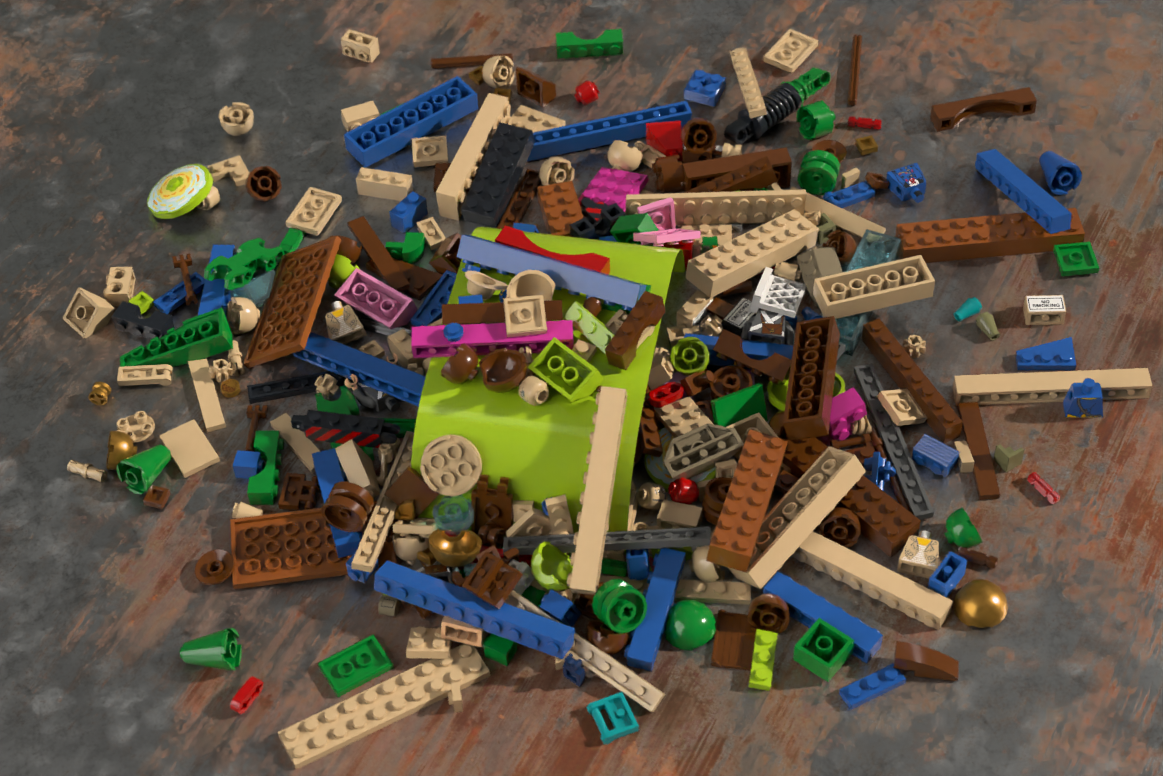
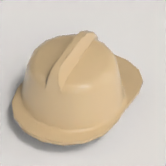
M478 271L465 272V277L468 279L467 290L471 295H482L483 300H487L492 297L495 290H507L508 285L506 283L495 280Z

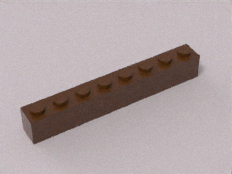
M880 318L864 324L861 340L900 389H908L927 416L926 422L940 440L945 444L960 437L963 421Z

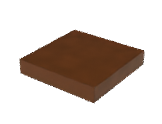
M408 466L386 490L384 495L398 506L406 500L414 499L415 519H417L440 493L433 491L426 484L422 475Z

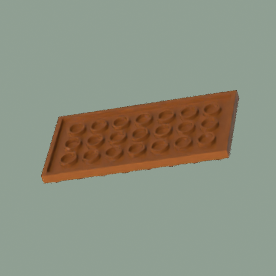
M337 235L282 255L243 363L247 368L259 366L268 361H273L305 349L323 292L325 291V286L339 250L341 239Z
M374 501V505H373V507H372V509H371L369 515L367 516V520H366V522H365L363 528H362L360 531H358V532H361V531H362V534H363V535H364V532H365V530H366V527H367V525H368V523H369V520H370V518H371V515H372V513H373V511H374V508H375V506H376V504H377V501ZM322 508L230 519L231 551L234 559V569L232 571L234 589L348 575L346 562L352 555L338 558L330 524L322 516ZM393 540L389 543L384 541L378 556L379 567L375 571H378L386 561L397 564Z

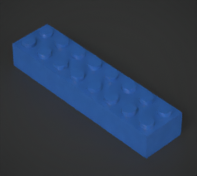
M456 76L345 133L346 150L366 168L412 144V138L426 137L477 110V93L461 78Z

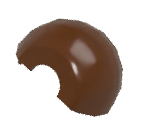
M507 348L497 349L487 354L479 362L485 387L497 393L509 392L518 387L525 378L527 371L526 357L523 352Z

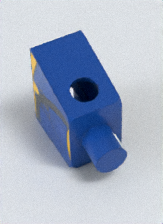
M1091 378L1084 379L1083 383L1071 384L1063 400L1065 418H1103V397L1100 384L1095 383Z

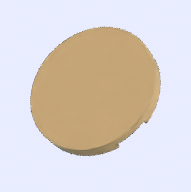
M443 435L427 445L422 455L420 469L424 481L433 491L447 496H458L469 491L477 483L482 470V461L477 448L468 439L459 435Z

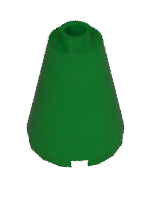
M157 445L121 460L117 465L119 479L121 482L125 481L129 485L126 488L133 493L143 494L150 488L171 460V452L166 446Z
M227 628L187 641L180 648V657L188 664L229 671L236 670L235 667H239L242 654L241 644L237 645L236 638H240L236 629Z

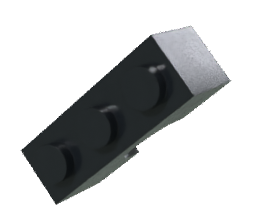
M614 203L601 210V216L594 224H591L586 218L570 224V237L599 240V237L612 236L610 230L619 216H626V213L617 203Z
M122 301L112 315L115 329L150 340L155 337L161 338L168 334L167 330L175 328L171 315L155 310L150 317L142 319L139 306Z

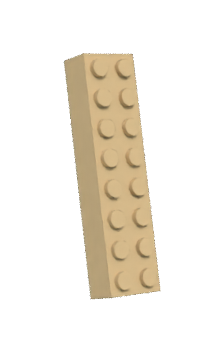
M488 93L436 191L439 216L460 220L463 203L499 123L512 124V117H510L511 106L509 105L508 97Z
M792 210L689 260L685 278L709 298H712L763 272L766 267L771 268L776 263H781L815 246L819 228L796 210Z
M830 446L822 453L764 517L747 573L729 568L736 579L759 589L767 584L768 580L794 554L802 542L820 525L821 521L866 472L854 454Z

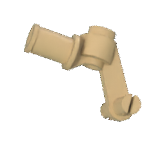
M398 438L396 443L382 444L378 449L381 473L380 477L376 476L378 484L384 487L387 480L388 463L396 458L397 451L401 446V441Z

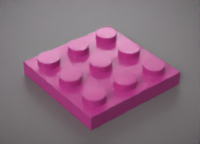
M601 167L578 198L579 204L582 206L581 200L589 198L594 203L604 202L607 206L617 203L625 212L626 195L640 194L649 181L648 175Z

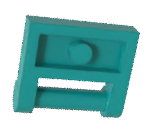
M623 692L588 704L587 710L597 724L603 744H609L614 739L639 731V725ZM604 708L614 727L610 731L600 713V710Z

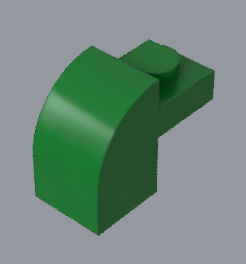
M406 232L404 242H386L385 248L392 258L403 260V262L415 264L422 259L425 252L424 233Z

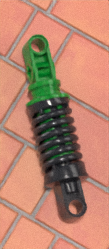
M813 67L798 79H794L791 82L783 81L778 87L762 97L767 115L750 118L747 108L742 109L738 113V119L725 128L724 137L739 144H742L750 137L758 139L771 127H774L790 114L803 107V102L809 96L826 86L830 82V73Z

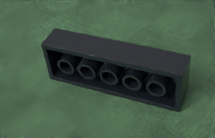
M499 123L461 208L465 221L492 228L498 227L534 146L535 139L532 130Z

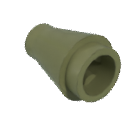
M984 312L977 316L976 325L991 341L996 340L1000 333L998 332L993 315L989 314V312Z

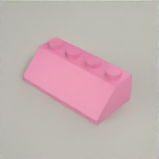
M358 268L353 271L334 295L337 299L390 329L407 325L418 310L413 299Z

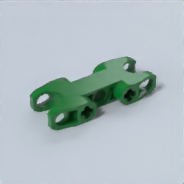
M261 238L249 240L240 245L236 255L230 258L219 256L213 259L205 268L204 278L209 281L224 279V288L229 290L240 288L251 281L254 272L260 269L266 271L275 269L279 265L285 249L280 247L264 248L265 240Z
M345 385L340 386L341 397L335 401L325 400L321 393L315 394L318 411L360 416L354 395ZM330 442L331 449L342 445ZM359 446L372 461L375 460L373 448Z

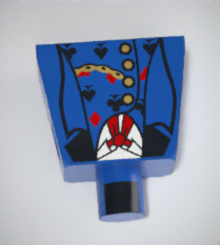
M918 163L887 172L886 179L890 183L888 188L901 201L914 199L916 203L923 201L926 180Z

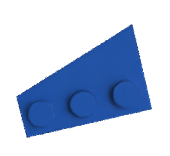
M1072 337L1016 351L1017 370L1076 369Z

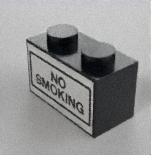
M743 297L722 320L723 329L741 337L744 323L751 317L756 316V313L750 312L752 301Z

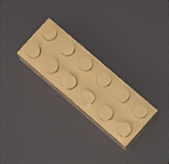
M922 255L814 279L813 295L824 317L834 316L835 319L933 297L935 280Z

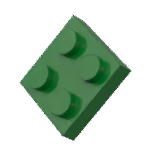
M1090 242L1054 245L1053 251L1062 276L1099 272V265Z

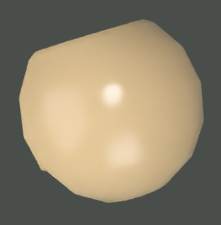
M526 270L518 273L511 279L507 287L506 298L543 295L544 301L552 300L555 283L547 274L539 270Z

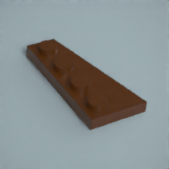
M393 258L410 283V288L404 290V292L419 301L432 291L443 275ZM371 260L366 263V268L381 277Z

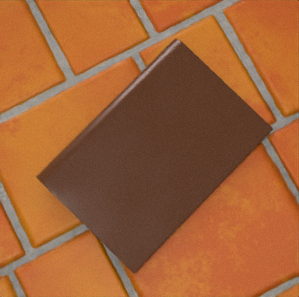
M723 609L718 610L711 659L712 666L751 671L756 632L751 629L747 614L729 613Z

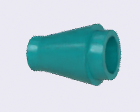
M968 298L953 315L958 322H961L964 319L979 314L982 305L977 298Z

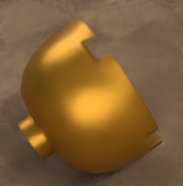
M110 431L106 469L117 470V465L121 460L137 454V446H133L132 438L125 432Z

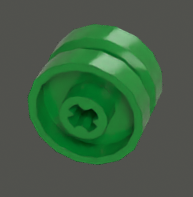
M810 151L802 159L797 182L803 190L806 189V192L812 195L820 196L827 192H832L836 186L840 163L833 154L827 151Z
M612 579L605 582L597 589L593 597L592 607L596 617L618 633H628L636 629L646 616V598L641 592L621 579Z

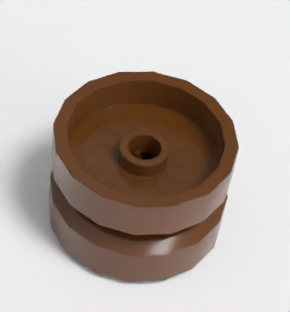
M732 365L715 371L714 381L710 382L711 400L753 386L749 372L744 368Z
M714 478L705 486L702 514L712 524L717 525L733 478Z
M347 481L334 484L329 498H327L321 510L322 516L329 524L339 530L357 532L363 528L367 516L374 505V500L371 494L363 487Z

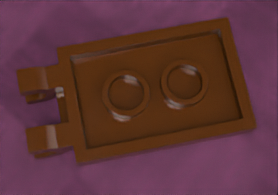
M480 474L477 489H473L471 493V531L478 535L483 525L502 528L505 531L513 525V494L507 493L509 478L500 477V484L498 483L497 489L487 488L489 475Z

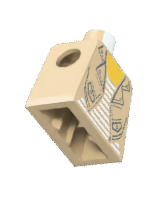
M340 301L333 302L330 305L332 312L325 315L329 339L347 344L367 335L350 305L342 307Z
M920 531L919 537L909 536L899 557L897 572L929 578L939 566V542L931 539L932 534L929 531Z

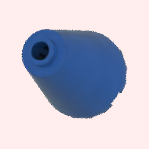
M1047 151L1041 155L1039 163L1048 187L1054 194L1066 195L1071 189L1075 190L1082 179V172L1078 165L1052 151Z

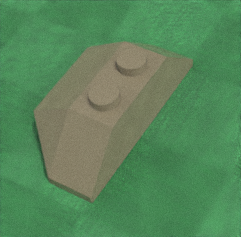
M816 246L797 256L804 283L817 309L819 306L813 295L814 279L843 273L834 247Z
M707 423L672 439L663 463L672 479H690L714 468L715 463L729 460L744 447V444L735 428Z

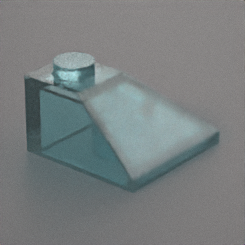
M274 269L264 272L251 279L248 284L234 289V293L238 297L250 299L256 305V308L264 305V300L270 296L275 276Z

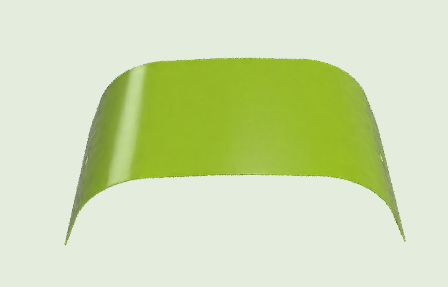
M479 226L471 235L495 242L502 229ZM523 231L526 237L534 244L551 252L568 255L595 253L610 258L609 275L651 285L650 293L661 296L664 305L672 272L682 273L686 271L684 255L681 249ZM463 259L461 260L448 304H459V296L471 295L467 290L468 279L465 277V271H462V268H465L466 263L462 262ZM474 262L473 266L480 268V264ZM492 267L491 270L480 269V273L507 285L515 277V274L510 272L508 275L498 273V269ZM562 288L561 290L554 289L552 300H562L563 320H566L564 316L573 303L579 302L583 306L587 298L586 294L573 295L568 293V289ZM495 290L492 297L483 300V303L500 302L499 294L502 290ZM598 298L602 303V311L596 318L606 325L616 312L604 310V300ZM661 319L655 326L652 335L648 336L636 349V356L627 370L610 365L606 354L597 346V351L589 362L604 378L600 384L601 386L622 388L627 391L626 409L608 519L609 529L607 532L628 531L630 490L636 442ZM573 326L574 345L578 339L595 345ZM532 353L533 361L540 353ZM478 355L479 362L486 355ZM432 357L417 413L411 468L422 475L420 469L422 455L427 445L434 439L451 434L462 436L473 443L480 454L482 461L481 474L489 475L487 488L497 489L498 483L500 484V477L509 478L507 493L513 494V501H534V508L543 511L542 501L546 498L565 495L574 534L579 532L580 525L577 524L578 512H582L583 504H580L581 492H585L586 484H583L584 472H588L589 464H586L587 453L591 452L592 444L589 443L590 433L595 430L593 414L598 411V405H596L597 390L595 389L589 396L571 402L547 383L549 387L548 399L538 406H533L521 399L519 396V386L503 393L488 390L484 385V377L479 364L476 369L479 373L473 381L468 379L462 384L451 383L441 376V370L450 357ZM477 483L462 495L447 496L439 494L418 517L442 518L443 527L439 530L461 532V530L471 531V493L473 489H477Z

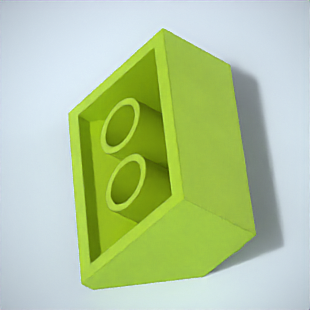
M555 337L528 366L529 370L571 402L591 395L604 380L595 367Z

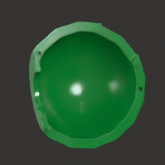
M682 600L671 606L665 628V638L671 645L682 650H694L712 640L716 632V620L712 611L704 603L696 600Z

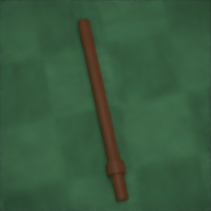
M872 427L869 435L874 450L880 452V456L889 461L884 450V443L879 438L875 427ZM896 476L889 477V483L897 502L910 512Z

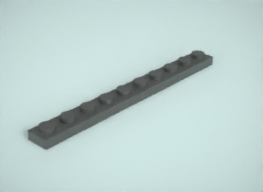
M873 363L855 366L853 372L879 436L884 443L891 466L896 469L895 475L910 512L919 520L932 518L934 511L899 426H896L892 421L890 415L877 398L880 391L884 390Z
M710 527L607 532L604 551L662 549L668 547L683 548L688 546L703 547L711 543ZM575 534L504 537L503 554L512 548H517L519 555H533L534 550L544 541L550 542L562 553H575Z

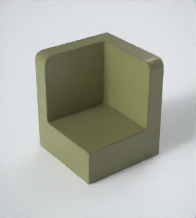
M822 213L820 224L817 225L819 228L817 242L819 244L827 242L829 239L827 236L836 231V225L825 213Z
M999 444L996 446L993 460L1007 473L1022 464L1024 449L1021 447L1014 451L1010 446L1005 449Z

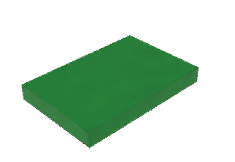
M758 383L711 401L714 425L727 427L756 413H760L765 421H768L762 384Z
M374 635L317 663L318 668L337 697L394 668L393 663Z

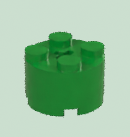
M821 100L798 109L796 120L800 122L801 127L799 131L805 139H816L832 133L833 121H835L836 116L833 111H830L824 101Z

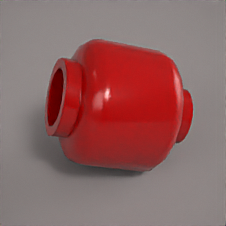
M587 80L576 86L574 96L578 103L582 102L584 106H587L598 100L600 92L594 82L591 83Z
M679 478L669 484L668 493H670V498L674 502L691 505L699 497V488L693 480Z

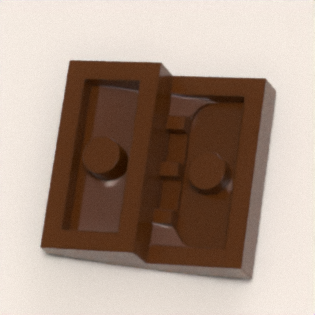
M485 551L462 587L500 610L523 574L504 563L498 557Z

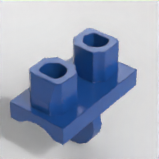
M874 452L873 457L864 459V468L866 471H872V474L864 476L884 491V481L888 482L889 477L895 476L896 469L891 467V462L886 461L885 458L880 456V452Z

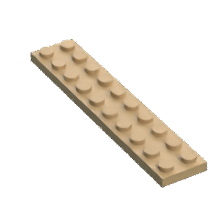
M806 189L634 194L626 195L625 213L626 215H634L638 213L637 207L671 197L674 200L675 226L683 224L767 223L792 210H796L804 216L807 193Z
M464 643L450 650L449 659H430L279 731L278 735L297 770L448 697V692L452 691L451 683L460 682V689L462 690L489 677L490 671L473 645Z

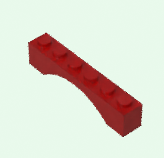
M506 225L495 239L496 243L605 274L610 273V258L595 253L568 255L551 252L534 244L526 237L522 230Z

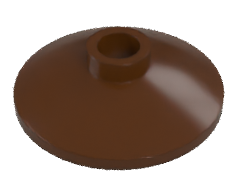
M834 140L820 141L812 148V151L822 150L833 154L839 163L843 162L847 156L845 146Z
M211 550L205 553L196 563V578L205 585L219 584L231 575L234 569V559L226 550Z

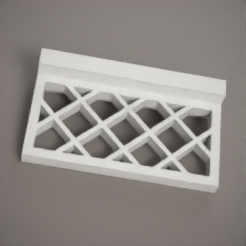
M766 267L754 293L750 312L757 314L758 309L761 308L795 318L805 293L806 285L772 275L773 269Z

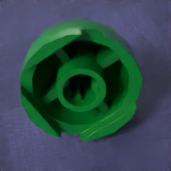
M963 507L955 510L948 516L945 523L947 532L944 535L950 544L954 542L957 547L970 549L982 543L978 531Z

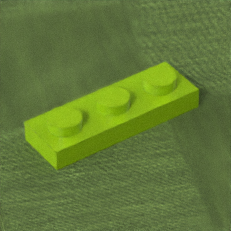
M574 302L564 318L572 320L573 326L606 354L605 348L615 334L579 302Z
M757 629L748 687L770 691L778 633Z

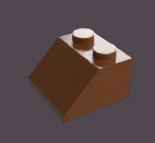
M520 67L516 68L518 95L543 108L556 97V84L529 70Z
M458 232L444 239L429 262L440 274H444L446 270L456 274L462 260L457 257L461 235Z

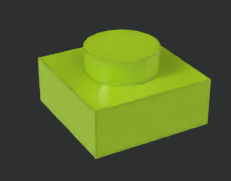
M143 291L128 301L139 306L141 315L154 306V299Z

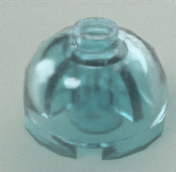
M463 495L444 496L441 499L442 502L438 505L435 504L432 512L435 523L440 530H445L446 534L459 535L461 530H468L471 527L475 516L471 501L464 498Z

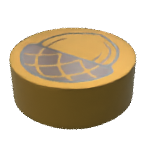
M235 379L225 380L220 386L222 395L227 398L235 397L240 393L239 382Z

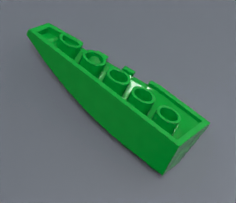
M221 307L185 320L179 328H171L167 330L168 334L161 338L155 337L150 340L148 345L144 347L140 345L120 357V367L162 364L174 367L187 364L188 361L201 360L233 349L232 333L224 310Z

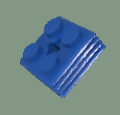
M695 70L684 89V99L714 107L726 87V78L719 74Z

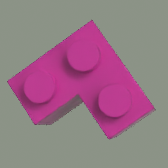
M854 387L832 398L828 434L833 440L840 441L846 439L852 434L850 423L860 420L867 415L865 403Z

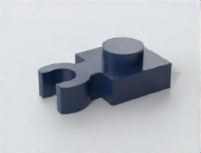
M570 653L564 659L563 676L581 687L585 682V670L581 666L582 660H574L573 654Z

